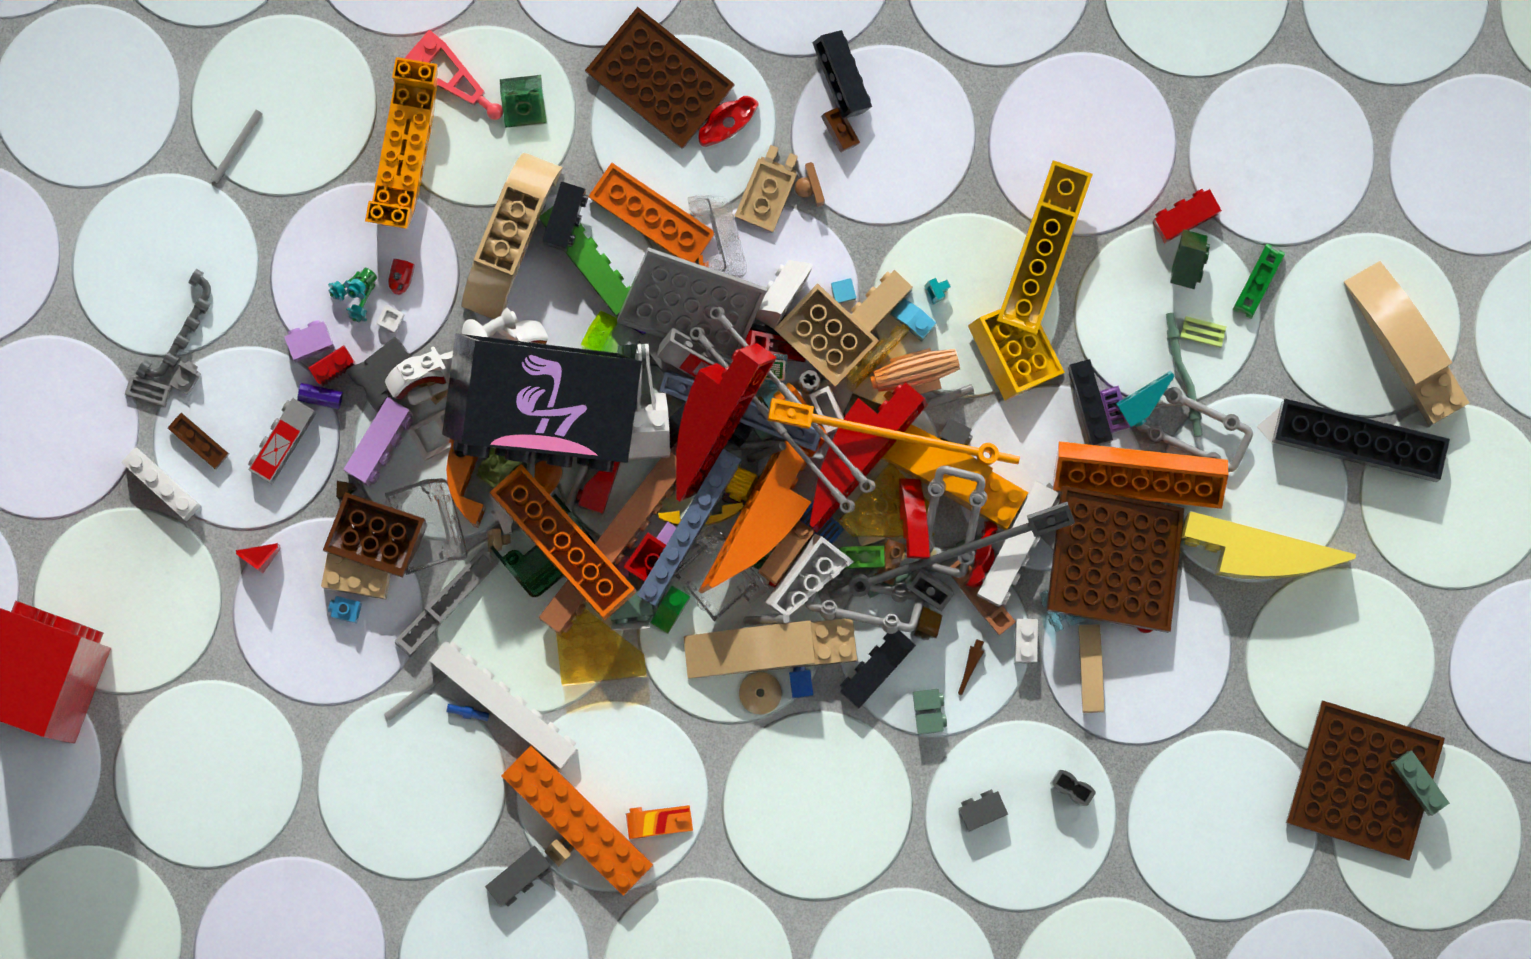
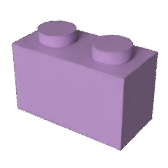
M313 321L307 324V328L302 330L295 328L288 332L289 335L284 336L295 363L335 347L324 321Z

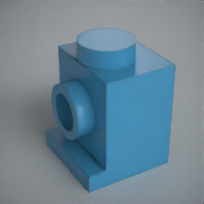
M336 596L335 600L331 599L328 612H331L332 618L357 624L362 603ZM342 605L347 606V611L344 613L340 611Z

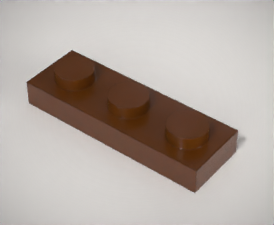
M180 413L167 428L215 470L229 455L225 449L183 413Z

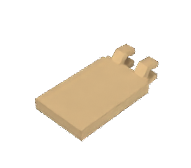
M770 145L765 158H758L735 213L736 218L770 232H774L797 177L796 170H793L798 159L797 155L790 153L785 166L774 162L779 149Z

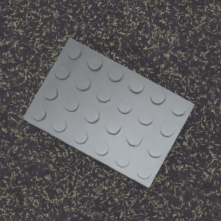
M648 247L618 315L617 323L661 338H665L672 328L691 338V329L701 327L704 329L706 338L714 346L716 352L733 361L731 359L732 355L737 349H741L742 345L718 320L710 317V310L713 307L723 308L724 315L745 341L765 297L767 288ZM718 310L715 311L717 317L719 316ZM696 330L695 335L699 337L700 333Z

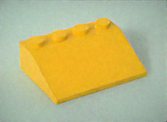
M999 309L979 317L969 324L968 328L1004 401L1065 372L1041 324L1037 334L997 321L1001 310Z

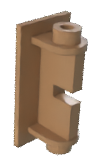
M888 538L887 543L884 544L885 567L878 568L875 575L898 568L906 545ZM895 578L884 582L893 585Z

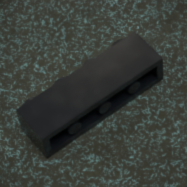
M839 30L821 35L812 44L842 119L865 113L872 107L871 99L866 92L863 79L859 74L855 58L851 54L843 31Z
M1088 359L1070 364L1068 370L1089 444L1101 446L1111 443L1113 437L1091 360Z
M898 630L893 634L887 633L882 638L885 642L880 647L876 645L869 652L868 655L871 658L866 663L861 661L854 669L857 673L852 679L848 676L841 683L840 686L843 689L840 693L858 709L916 646L901 631Z

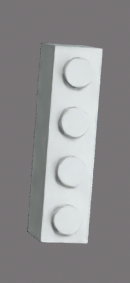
M137 447L121 462L184 520L188 521L201 507L194 498Z

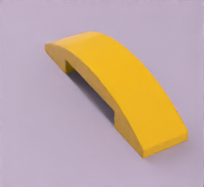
M743 503L721 505L722 514L710 515L704 526L718 524L735 516L742 510ZM680 511L658 513L659 519L666 523L669 522L672 525L678 526L681 521Z

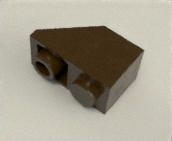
M923 606L913 635L922 640L937 638L943 615Z

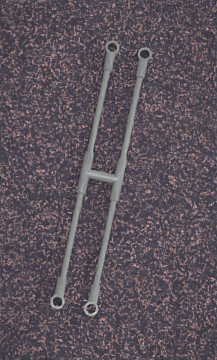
M713 307L710 310V317L718 320L727 331H730L743 348L749 346L726 318L723 308ZM716 310L719 311L718 317L715 315ZM701 327L691 329V338L698 340L726 369L729 365L706 338L704 329ZM696 330L700 333L699 337L695 335ZM770 370L767 375L777 385V389L786 398L785 401L801 404L783 382L781 383ZM755 396L752 401L767 420L769 409ZM768 421L828 487L832 496L840 504L841 511L844 513L852 512L855 508L854 502L847 500L838 488H835L789 436L786 428L781 423ZM811 422V426L851 470V474L860 483L861 490L865 493L872 492L875 489L874 481L867 479L857 467L855 468L819 425ZM867 482L870 484L869 490H867L865 487V484ZM846 503L850 505L849 510L845 508Z

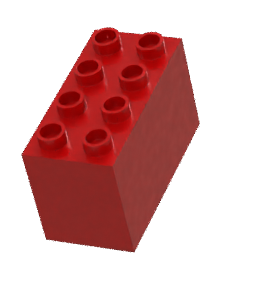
M16 600L11 612L0 608V722L44 738L75 744L111 650L110 647L100 644L104 633Z

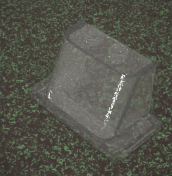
M716 525L695 538L701 548L681 565L675 574V577L683 585L685 592L692 595L697 601L698 607L705 611L714 622L742 598L752 603L770 590L750 566L702 594L698 592L726 540V537Z

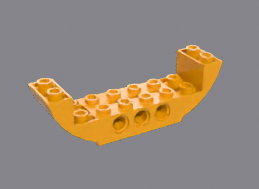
M399 57L395 59L392 74L394 81L393 93L373 199L368 202L365 222L407 229L411 223L420 193L434 118L438 77L437 64Z

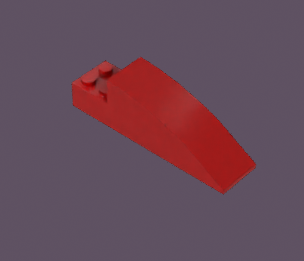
M758 343L737 349L731 357L733 360L731 365L726 369L720 364L715 363L700 369L696 375L684 407L676 448V500L679 502L697 494L777 359L776 356Z
M905 382L903 385L899 384L892 392L894 396L889 401L885 400L878 408L880 412L878 414L858 398L843 420L905 432L928 404L920 393ZM838 428L832 440L853 466L857 467L865 477L897 441L896 439ZM829 447L820 471L847 499L860 483L851 474V470ZM819 477L810 520V526L815 532H818L840 507L838 501L832 496L831 491Z

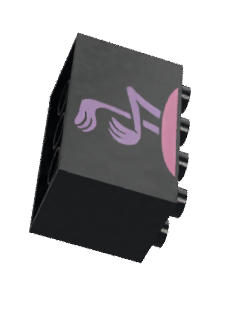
M455 333L442 435L454 440L453 450L462 451L467 456L489 458L490 447L495 448L496 455L505 456L506 460L530 463L532 452H536V459L546 461V464L572 467L573 457H577L576 463L586 465L588 469L613 472L614 461L628 463L642 361L620 353Z

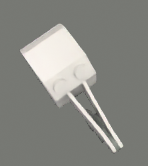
M638 343L635 359L641 360L642 365L628 460L669 458L670 434L666 393H654L649 362L648 344ZM645 366H647L651 394H641L642 369H645Z

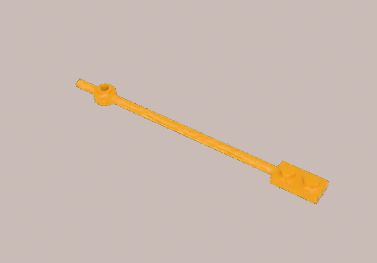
M772 398L770 401L767 420L806 429H810L811 422L977 456L978 461L987 466L992 465L996 460L1018 465L1020 456L999 452L998 448L992 443H984L977 448L813 414L814 406ZM984 452L989 453L990 458H985Z

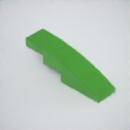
M884 546L837 548L854 561L844 569L885 567Z

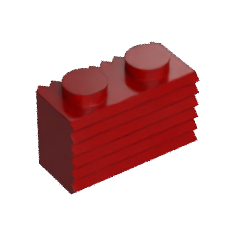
M343 345L308 368L317 383L324 387V384L327 385L328 382L335 380L339 375L342 376V373L356 365V362Z

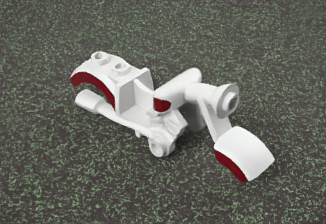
M508 308L504 309L500 317L484 326L473 319L465 321L462 328V334L490 337L498 332L509 340L546 344L548 341V335L539 321L523 320L518 322L514 311L510 312ZM432 347L431 352L408 358L398 364L385 379V384L391 395L397 399H402L407 395L410 404L417 405L431 399L433 395L447 390L453 351L439 355L435 347ZM428 382L437 383L432 386H425L410 392L413 388L417 387L418 385Z

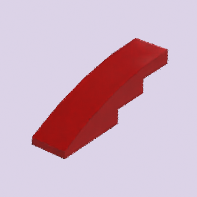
M900 478V520H903V539H906L907 558L928 559L930 557L929 534L920 479Z

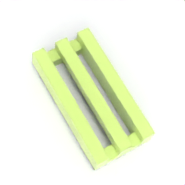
M1185 316L1180 338L1221 348L1227 326ZM1188 323L1220 330V333L1189 326ZM1186 330L1205 334L1219 339L1218 341H1214L1186 334Z

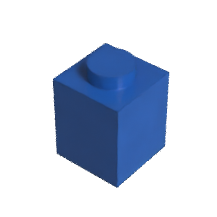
M806 666L793 668V672H789L792 699L813 696L811 671L806 670Z

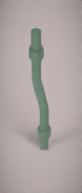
M1167 313L1168 330L1166 332L1167 338L1171 343L1174 365L1187 389L1188 398L1197 401L1195 386L1182 362L1178 340L1180 333L1179 329L1176 328L1174 313ZM1190 408L1188 414L1189 420L1192 421L1194 437L1203 436L1200 422L1202 415L1200 412Z

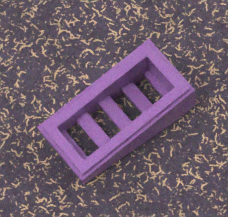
M1119 386L1099 391L1111 433L1129 428L1130 426L1122 413L1110 417L1109 413L1120 410L1118 406L1109 409L1107 405L1123 399ZM1113 394L1116 395V398L1109 400L1105 399L1106 396ZM1123 418V423L1112 425V421Z

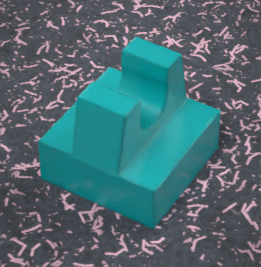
M936 278L929 280L924 285L933 304L940 302L945 297L944 292L948 291L951 287L948 280L938 283Z

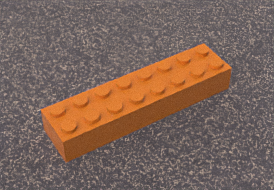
M1059 441L1054 469L1053 490L1061 491L1062 486H1069L1139 500L1222 509L1228 480V460Z
M522 464L489 492L492 498L604 621L636 593L635 588Z
M530 745L501 775L623 896L653 866L533 746Z

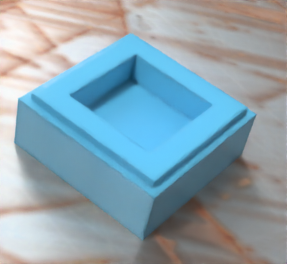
M851 278L831 283L834 298L838 303L856 299Z

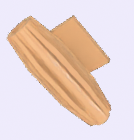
M928 348L890 359V364L873 371L874 376H871L870 380L873 389L877 388L878 392L893 391L899 384L903 385L907 382L918 393L924 394L942 389L939 379L960 370V364L955 349L931 351Z

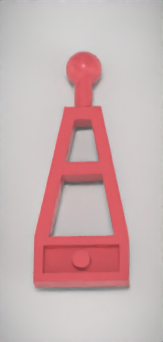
M428 30L405 59L430 63L443 50L459 71L448 83L437 78V86L472 105L478 102L487 110V115L490 119H500L503 115L502 106L497 103L492 104L483 97L485 94L484 90L447 44L431 30ZM463 77L476 90L472 96L455 88Z

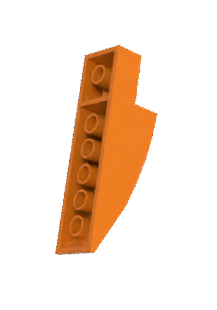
M787 440L784 442L786 444L785 450L770 456L698 591L701 594L757 563L790 532L810 505L811 501L790 490L798 482L796 477L798 472L803 471L807 463ZM803 450V452L808 456L809 453Z

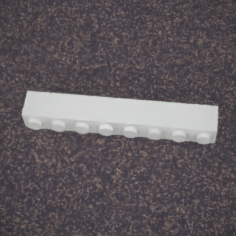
M445 641L429 661L562 769L578 750L574 747L576 742L567 735L563 738L558 734L560 729L552 722H549L547 725L541 720L543 715L535 708L530 711L525 706L527 702L519 695L513 697L508 693L511 689L502 681L499 684L492 679L494 675L486 668L480 670L476 666L478 662L469 654L467 657L463 656L460 653L462 648L453 641L450 644Z

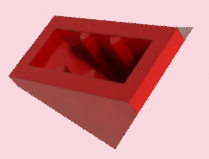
M275 543L236 550V555L264 573L281 547L280 544Z

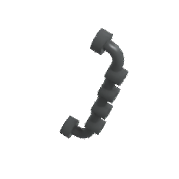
M195 269L188 282L194 287H197L198 284L201 285L203 292L176 336L170 350L165 355L160 367L151 369V363L143 360L136 375L142 378L146 375L152 378L160 377L165 374L169 367L174 369L179 360L176 354L179 349L185 350L190 339L186 338L190 330L195 332L200 324V321L197 320L201 312L205 314L211 305L208 302L211 286L203 277L204 272Z

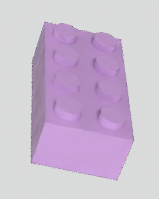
M387 397L343 470L368 487H370L371 483L375 484L381 475L379 470L382 465L386 466L392 457L390 452L393 447L397 448L403 439L401 434L404 429L408 430L414 421L411 411Z

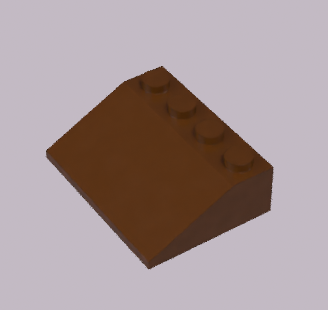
M345 492L323 551L403 578L421 544L427 523L425 518Z

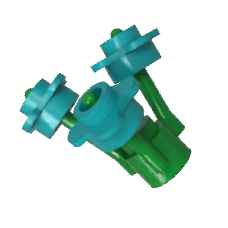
M365 267L361 272L357 271L352 278L346 280L343 284L339 281L329 283L330 289L328 291L335 300L343 301L344 296L347 294L351 298L358 297L362 299L359 306L352 304L351 308L346 310L348 311L349 318L353 321L360 322L362 320L366 322L367 310L363 307L371 291L376 286L374 282L377 276L372 270Z

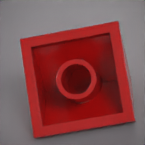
M647 532L624 568L645 582L666 544Z

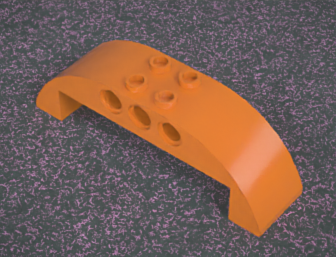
M450 439L451 447L446 468L450 494L464 517L474 527L479 528L486 508L483 504L464 497L479 457L467 455L458 457V451L453 450L454 440Z

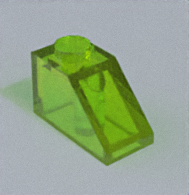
M600 310L589 326L581 342V347L583 349L604 351L618 324L617 318Z

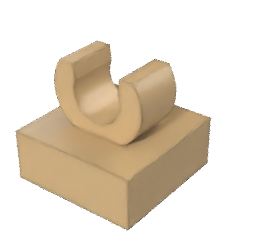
M501 529L487 531L488 552H498L502 550V545L510 544V535H501Z
M561 838L559 841L556 839L544 851L558 867L571 855L570 852L573 850V846L566 849L562 845L566 840L565 838Z

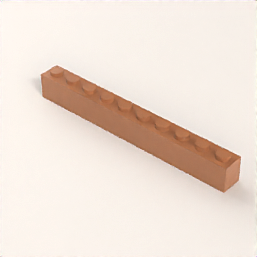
M670 452L669 458H660L595 543L613 565L618 566L625 557L623 553L626 549H631L638 540L636 536L639 532H644L651 523L649 519L652 515H657L663 508L662 502L665 498L669 499L676 491V455ZM567 580L539 616V619L559 635L563 632L567 633L573 625V622H571L576 615L580 616L585 610L586 606L584 604L586 600Z

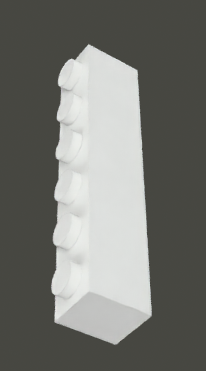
M1036 481L1012 528L1029 523L1027 515L1058 505L1060 500L1057 496L1059 493ZM1029 531L1006 539L977 596L1000 607L1001 603L1006 605L1011 595L1008 592L1011 584L1016 586L1021 576L1018 573L1021 565L1026 567L1031 557L1028 555L1031 547H1036L1041 537H1034L1033 532Z

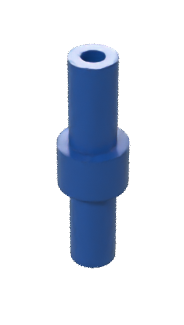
M448 704L446 712L462 715V718L470 720L475 718L488 721L490 713L474 710V707L466 705L461 707Z

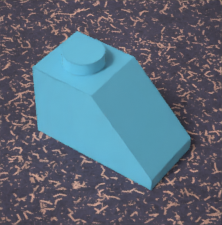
M905 298L890 313L891 316L921 342L936 326V322Z

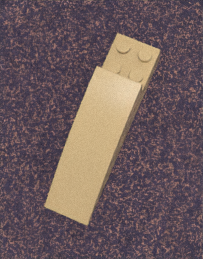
M1381 261L1344 281L1345 286L1429 427L1470 403L1448 367L1452 364V361L1413 302Z
M850 619L811 622L810 620L684 636L688 679L857 662L853 620Z

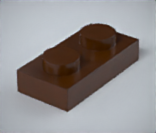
M838 107L821 116L840 152L853 148L860 143L848 119H842Z

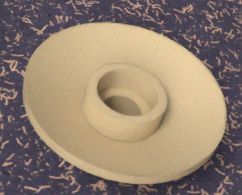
M765 672L750 674L743 680L739 689L742 705L754 714L761 715L773 711L781 700L782 691L779 682L775 677ZM763 689L765 694L762 697H758L756 691Z

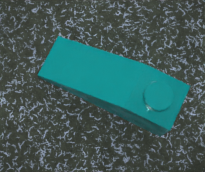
M1171 371L1116 403L1130 427L1134 425L1139 427L1146 422V418L1150 416L1175 377Z

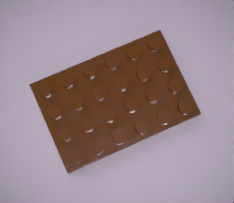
M638 6L585 69L589 76L681 149L687 145L709 118L713 110L719 106L735 86L731 80Z

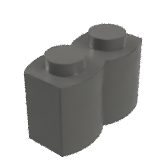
M1058 770L1050 782L1057 792L1068 795L1078 805L1088 806L1096 794L1089 784L1077 781L1073 774L1065 770Z

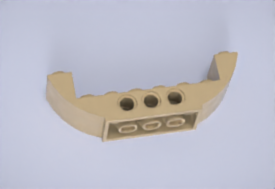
M527 153L521 154L503 186L474 257L461 307L491 319L501 316L508 305V294L551 188L556 186L563 167Z

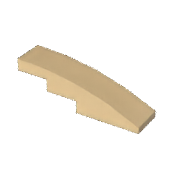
M1100 624L1079 625L1082 713L1104 712Z

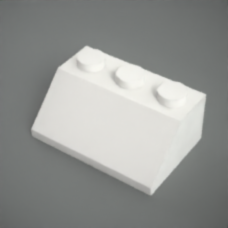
M788 260L785 266L781 264L775 274L777 276L774 282L770 281L766 287V295L755 318L774 329L807 282L813 265Z

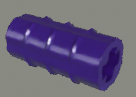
M301 383L297 400L317 406L340 409L343 392Z

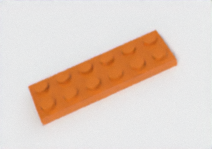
M614 163L609 165L588 197L675 257L696 263L699 259L698 255L703 253L716 234L715 231Z

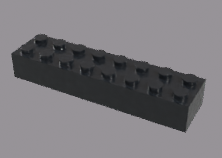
M1289 399L1281 401L1272 439L1273 443L1432 482L1441 480L1450 441L1449 438Z

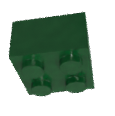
M1183 229L1172 265L1170 283L1195 289L1196 283H1201L1204 264H1207L1210 244L1207 243V235Z

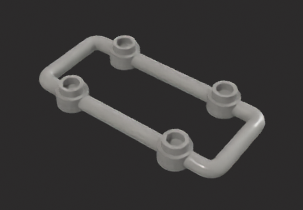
M1177 387L1167 388L1163 395L1169 403L1176 404L1179 402L1222 422L1229 431L1237 429L1245 433L1232 462L1228 463V472L1235 471L1239 467L1252 440L1253 431L1251 427L1240 422L1235 414H1222L1182 395L1181 390ZM1142 424L1136 427L1139 431L1146 433L1153 442L1161 440L1192 456L1221 459V456L1216 452L1208 454L1164 433L1161 426Z
M944 465L936 470L935 478L928 486V492L931 495L927 514L930 553L935 547L932 533L939 497L946 490V484L943 481L944 474L977 482L976 489L972 491L969 497L972 510L965 544L974 542L980 508L987 501V493L984 491L985 479L982 475ZM974 550L958 556V560L961 563L960 569L940 564H933L923 569L961 578L967 574L969 564L974 561L976 552Z
M842 570L840 574L828 582H830L832 587L840 588L849 585L851 578L847 577L846 573ZM860 581L856 583V585L859 586L863 584V582ZM897 583L893 587L881 584L870 586V591L891 595L892 599L896 602H905L907 599L914 600L915 604L909 624L900 622L899 618L894 614H888L886 617L880 618L837 608V605L832 600H826L822 604L814 603L817 592L808 598L805 606L811 611L819 612L821 617L827 620L834 619L837 616L881 626L886 633L893 634L898 630L912 632L916 629L924 599L909 591L904 583Z

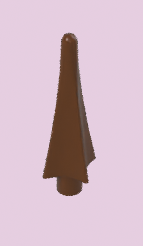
M976 639L974 647L970 646L964 676L958 691L959 695L963 694L977 663L984 653V650H982L984 642Z

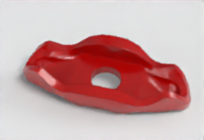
M742 96L736 101L725 102L719 105L710 114L706 124L699 130L698 139L700 145L708 147L734 136L751 120L758 109V101L750 96ZM728 117L735 120V124L730 128L723 125V121Z
M984 521V527L981 531L982 538L997 534V525L991 521ZM992 544L977 549L974 567L969 574V581L966 586L971 588L982 586L985 574L990 571L995 560Z

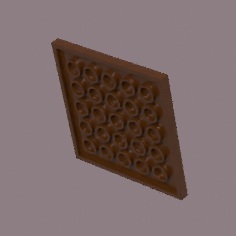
M1062 486L1059 504L1068 502L1075 523L1056 530L1046 611L1154 631L1171 632L1185 508Z
M1322 700L1286 823L1410 861L1424 810L1391 763L1407 751H1413L1433 779L1445 738Z

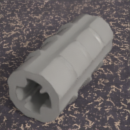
M807 370L801 374L799 385L804 393L812 394L819 389L820 379L815 371ZM809 379V381H813V384H806V380Z

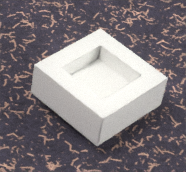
M385 304L376 324L396 333L405 314Z

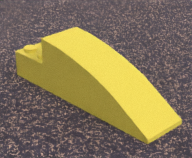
M1191 511L1186 515L1182 529L1181 540L1185 541V545L1191 547L1202 545L1205 546V550L1215 553L1221 550L1215 575L1241 579L1297 577L1341 565L1356 558V554Z

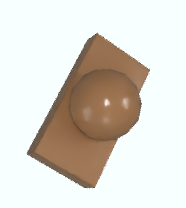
M812 162L806 163L807 177H802L796 181L794 186L795 192L803 198L813 194L816 206H823L825 199L814 164Z

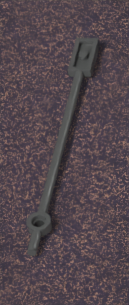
M1064 502L1027 515L1029 523L930 556L928 559H921L869 578L863 574H856L849 580V585L829 591L828 594L831 600L849 593L862 597L869 593L870 586L1029 531H1032L1034 537L1074 524L1075 521L1068 502ZM859 581L863 582V584L860 586L856 585V583Z

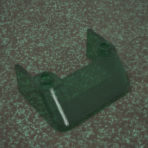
M554 494L552 497L559 504V506L595 544L593 538L589 535V533L585 530V528L581 525V523L577 520L573 513L561 501V499L556 494ZM493 545L490 547L531 597H539L564 577L536 545L525 555L519 550H511L503 557Z

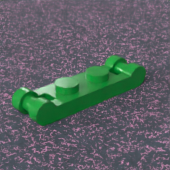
M1266 243L1232 310L1236 312L1241 311L1246 314V317L1252 319L1285 252L1281 250L1278 252ZM1267 256L1274 258V262L1267 261ZM1245 298L1252 301L1250 307L1243 304Z

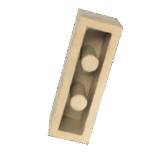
M895 270L892 273L886 272L880 279L882 283L877 288L873 286L866 293L867 299L862 304L858 302L851 309L853 312L851 315L870 333L912 291L913 286Z

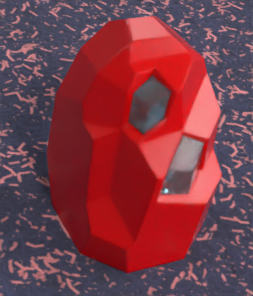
M393 259L388 284L394 294L401 295L410 286L415 268L413 263L401 259Z

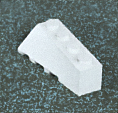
M814 534L765 600V603L779 614L789 616L803 605L810 596L821 590L832 578L834 579L840 574V571L854 561L825 538Z

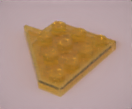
M905 323L901 327L897 325L891 331L889 338L886 339L884 337L876 345L874 351L869 350L864 355L859 367L855 365L848 372L846 387L852 393L907 336L910 328Z
M892 463L887 464L873 480L875 489L872 492H863L854 502V510L844 513L837 522L852 537L903 538V520H900L899 479L906 477ZM924 497L926 514H928L930 502Z
M586 608L580 616L576 615V620L571 621L573 625L567 633L563 632L559 635L556 632L562 686L647 676L644 653L617 632L611 630L608 625Z

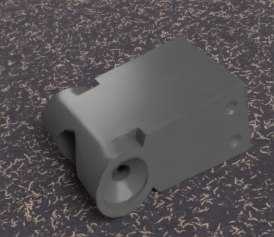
M394 337L364 362L348 368L346 373L355 385L364 387L368 402L378 413L387 397L390 399L392 397L385 384V379L394 367L412 356L400 340Z

